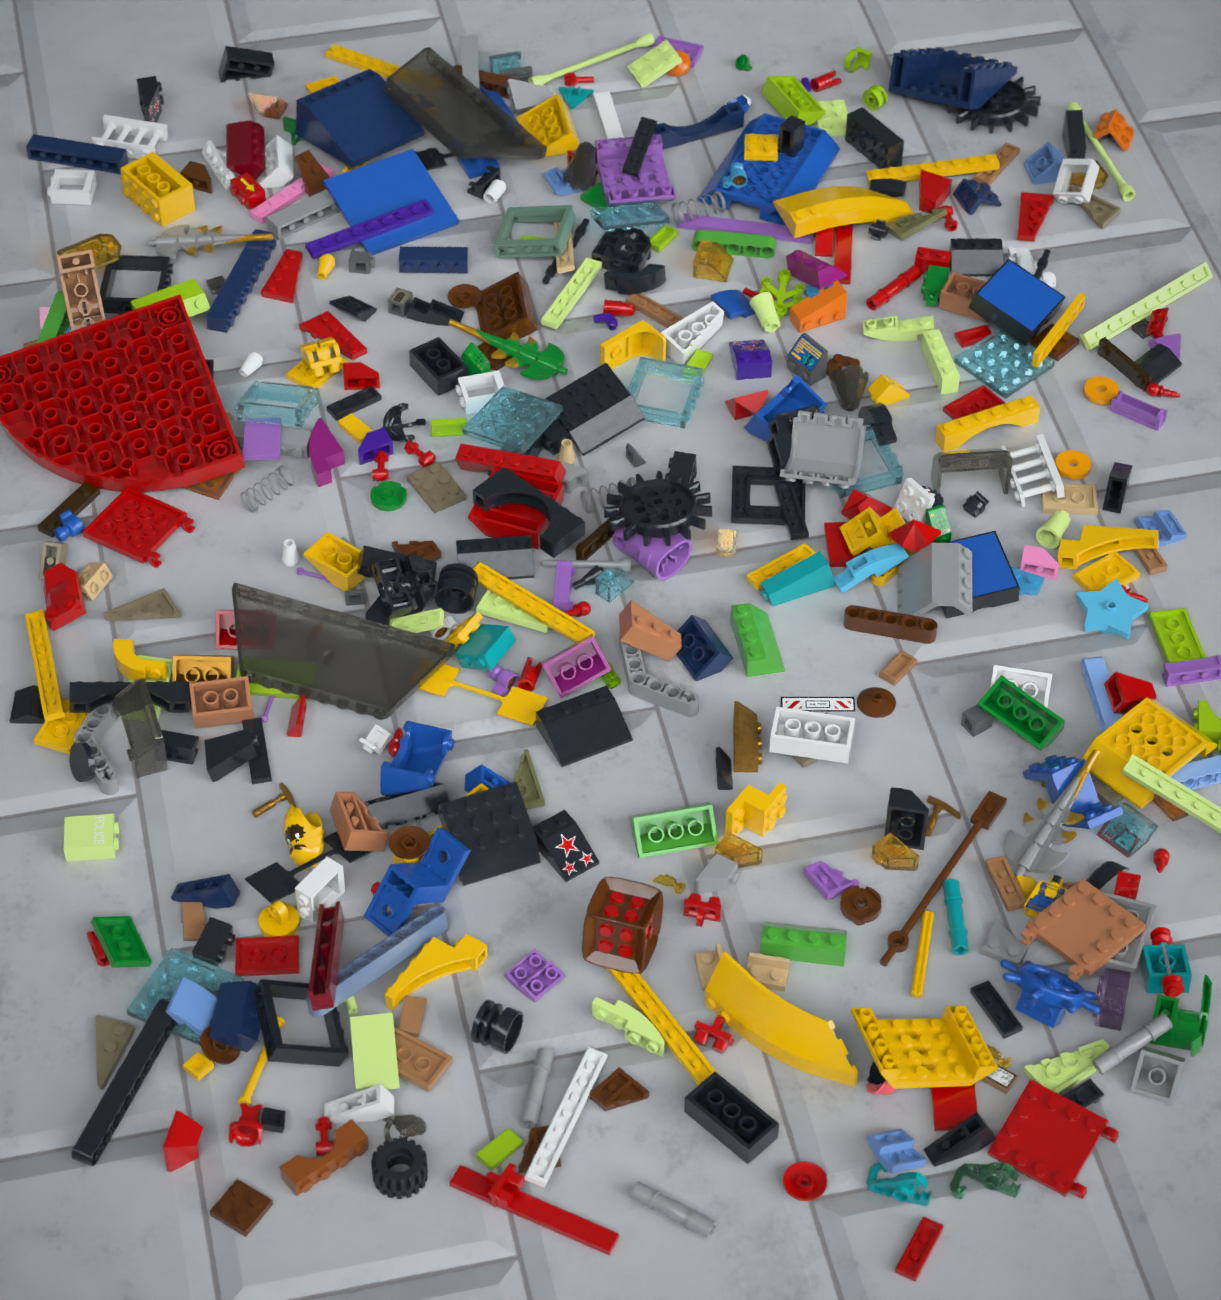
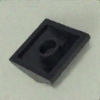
M350 295L331 300L329 303L336 309L363 322H366L377 312L376 307Z
M1160 343L1135 361L1152 376L1151 383L1157 384L1182 365L1171 349Z
M32 685L15 691L10 723L44 724L45 719L38 686Z

